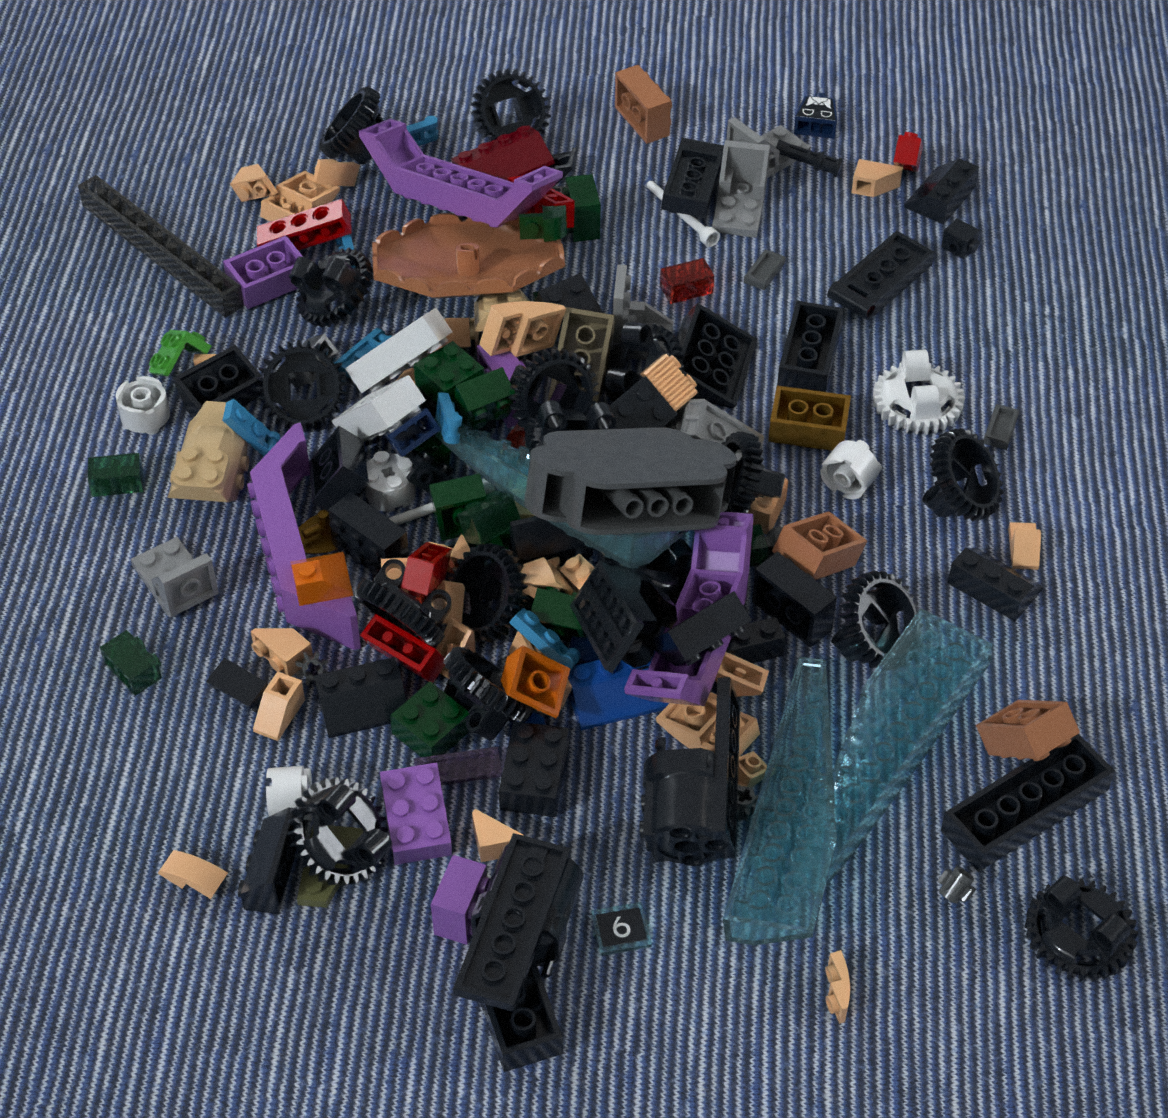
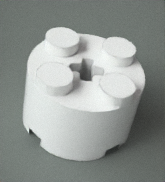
M148 376L136 377L137 381L131 383L129 381L124 382L116 391V402L123 427L133 432L147 433L149 435L158 433L170 417L167 394L162 383Z
M862 440L856 442L842 441L837 444L822 463L823 466L820 470L822 480L833 492H836L838 489L845 493L843 495L844 498H860L882 470L881 464L869 450V445Z
M385 451L375 453L374 457L366 463L369 483L364 491L369 504L373 508L385 512L395 511L396 507L402 505L403 508L408 506L416 494L415 485L406 479L413 469L412 462L409 458L400 457L394 453H387Z
M291 766L267 769L266 778H272V785L266 786L268 816L274 815L288 807H297L294 801L302 797L301 792L308 789L309 785H312L310 768ZM311 813L304 816V820L312 819Z

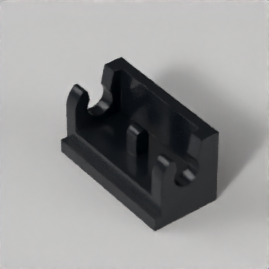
M226 658L220 662L206 681L215 690L222 691L256 713L258 712L263 692L268 686L266 681Z

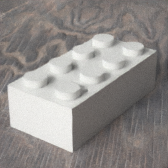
M434 308L346 367L345 370L361 393L367 389L372 393L414 365V363L448 342L449 340L446 336L451 334L452 330L438 309Z
M407 375L366 395L334 418L332 423L336 428L341 426L364 440V442L370 441L376 436H381L387 431L391 432L399 427L403 419L406 417L410 418L421 410L419 405L426 400L411 377Z

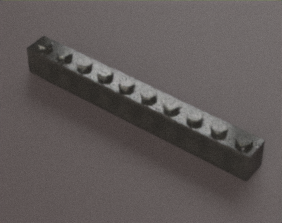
M95 175L78 185L84 208L225 318L244 307L241 285L100 177Z

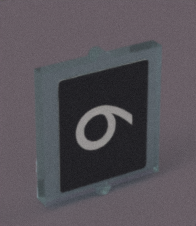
M642 902L591 910L594 925L593 936L597 938L600 956L652 947L648 930L650 922L646 920Z

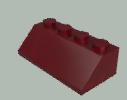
M529 125L521 126L517 131L500 135L496 140L481 143L477 148L463 151L458 156L451 158L453 164L507 180L508 177L528 174L543 166L548 167L555 164L540 133Z

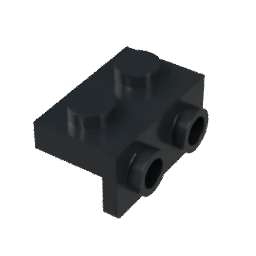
M413 449L406 455L414 465L406 479L429 494V485L457 479L453 474L454 469L444 461L439 464L434 461L435 457L425 450L419 452Z

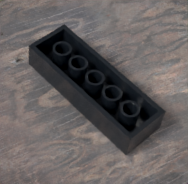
M1079 734L1072 737L1071 742L1066 746L1049 751L1050 755L1047 758L1039 761L1030 759L945 812L941 832L978 872L1109 790L1115 770Z

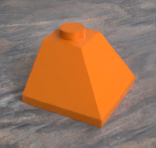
M344 552L290 562L299 606L353 596Z
M522 645L507 656L500 681L507 696L557 718L570 668Z

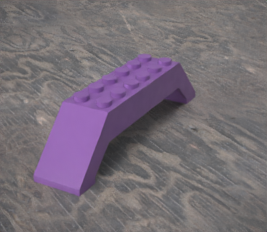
M387 119L359 131V137L394 193L402 195L406 199L418 200L421 204L436 206L439 210L454 212L457 216H466L472 218L473 221L487 223L490 227H501L508 221L516 220L519 214L527 213L563 177V171L543 166L514 179L513 183L425 155L408 132L406 123L393 119Z
M297 423L286 432L250 471L252 483H247L250 499L255 498V500L250 501L253 515H255V518L259 517V519H255L257 531L260 537L264 536V538H260L263 554L265 553V556H269L265 558L268 573L274 576L270 577L273 592L276 596H279L276 597L279 613L284 612L286 621L292 625L353 650L361 649L357 615L351 596L299 606L290 562L306 559L289 495L304 476L310 475L305 436L301 423Z
M721 512L717 526L710 529L695 530L691 570L675 605L678 623L676 621L673 627L735 591L744 606L747 598L753 514ZM730 636L724 637L722 639L724 644L709 653L708 649L700 652L702 658L689 666L684 662L675 667L655 652L648 670L632 669L624 687L625 694L653 702L705 706L730 642Z

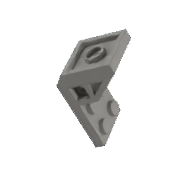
M733 117L728 120L727 140L770 145L767 178L796 162V160L779 155L780 151L776 149L779 139L807 150L811 149L808 144L782 125L760 136L737 118Z
M725 140L719 181V195L712 227L719 233L757 238L766 193L770 145Z
M617 265L613 300V315L616 322L613 344L621 343L622 328L628 322L647 324L650 327L652 324H656L658 327L661 325L673 333V320L646 302L631 301V293L626 292V290L631 289V275H627V265ZM658 341L662 351H666L663 345L664 342ZM634 350L628 359L647 360L649 352Z
M690 399L676 411L678 415L663 427L682 431L693 439L710 440L720 444L726 442V437L737 431L751 433L758 437V442H761L760 449H762L764 440L762 434L705 399ZM741 450L736 451V465L742 457Z
M178 537L131 558L132 566L168 617H173L219 594L211 558L206 553L193 559Z

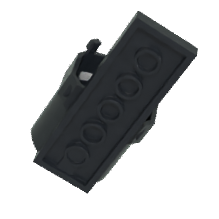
M730 677L717 678L715 754L714 751L703 748L665 750L666 738L660 737L655 740L657 753L647 758L644 763L643 787L646 793L641 795V808L644 812V820L640 821L639 831L641 838H645L646 849L648 852L651 851L655 862L670 861L688 866H700L717 859L736 858L740 703Z
M516 833L512 834L509 844L503 847L486 892L479 895L472 912L473 938L453 988L455 996L514 1012L533 958L537 966H544L541 973L543 978L552 976L554 970L552 964L560 959L567 939V923L584 876L579 866L571 859V848Z

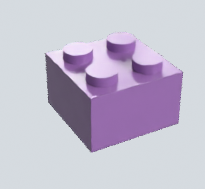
M456 855L452 856L431 902L434 935L462 944H468L472 935V912L479 895L486 892L490 882V878L487 877V865Z

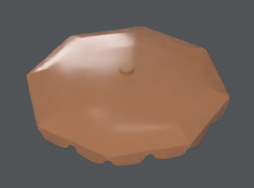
M441 213L431 216L427 223H424V220L420 218L413 219L403 226L401 234L396 230H388L380 234L376 238V242H372L374 280L436 299L508 294L565 267L564 248L561 239L551 242H544V239L520 240L519 217L516 220L504 223L501 227H490L487 223L476 222L469 217L466 220H460L459 216L453 213Z

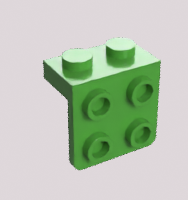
M170 330L162 337L160 342L162 346L158 353L152 356L149 362V372L153 375L168 376L183 349L191 353L207 354L211 345L206 343V338L193 331L190 333L188 331Z

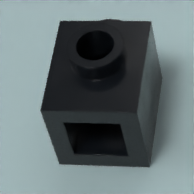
M957 218L944 229L941 247L965 259L970 253H974L978 249L980 230Z

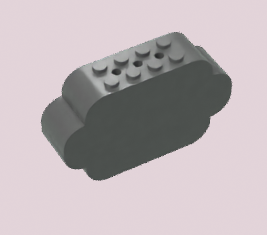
M670 428L555 431L544 436L543 445L531 450L524 505L538 518L553 522H566L571 528L592 535L710 529L718 525L720 513L728 509L737 457L728 447L710 440L693 439L682 431Z

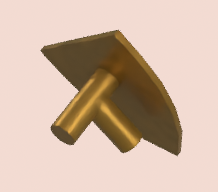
M319 511L318 514L306 520L298 528L305 554H320L337 550L332 543L328 511Z

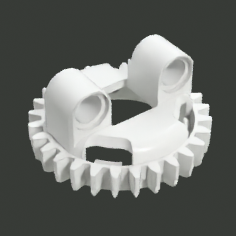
M926 349L903 351L899 368L891 366L890 371L884 370L883 376H878V382H875L873 390V403L877 414H881V419L883 421L888 420L889 426L897 425V430L904 428L906 429V434L911 430L915 431L916 435L919 431H924L925 435H927L932 430L936 434L938 428L945 431L947 425L952 426L954 421L958 420L964 405V389H960V382H955V376H948V370L941 373L940 366H937L935 369L931 368ZM922 381L931 385L914 386L911 398H909L905 382ZM949 400L950 406L942 412L941 407ZM893 404H898L911 412L910 419L906 418L907 415L897 410L894 412L892 410Z

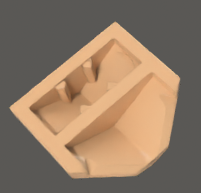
M544 557L523 564L524 567L520 572L527 575L522 580V584L528 585L527 588H529V585L545 588H557L569 595L574 592L565 577Z

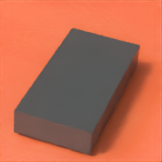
M765 249L744 276V283L765 291L785 264L786 257Z
M996 404L983 439L984 444L1007 450L1020 410Z

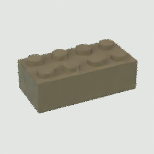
M566 307L558 350L561 351L564 348L568 352L573 351L577 356L583 357L586 363L590 364V370L596 374L593 380L599 383L593 388L599 392L598 395L593 396V400L597 403L601 402L616 324L615 316ZM575 370L574 375L577 381L578 388L586 390L585 388H582V383L579 378V376L582 374ZM553 378L547 401L550 400L556 385L559 384V381Z

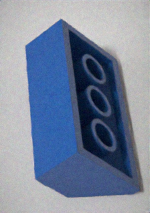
M653 657L651 658V660L649 661V663H648L647 665H644V666H648V667H649L650 664H651V662H652ZM600 660L576 665L569 672L568 680L572 685V689L568 697L581 731L662 711L669 703L648 701L625 694L624 687L632 669L644 666L634 668L621 660L612 674L604 669Z

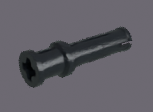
M780 139L776 146V149L780 151L779 155L809 164L814 167L815 171L822 170L833 174V177H837L843 158L836 159L827 156L823 151L819 153L812 152Z

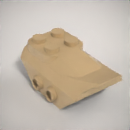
M521 289L508 294L479 296L474 303V318H470V340H475L476 348L479 345V331H484L491 305L530 301Z
M206 401L197 415L189 422L182 449L176 454V463L174 470L171 472V487L167 498L217 502L237 500L239 490H243L244 471H248L249 456H247L248 443L222 421L226 402Z

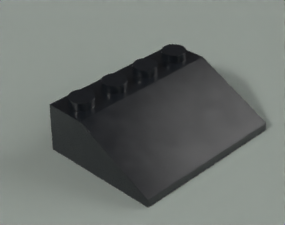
M697 303L683 318L677 335V339L680 341L679 344L683 348L681 353L685 356L684 359L680 360L684 367L679 368V370L685 376L687 374L690 375L697 384L695 389L698 393L691 399H705L711 404L734 409L742 390L757 338Z

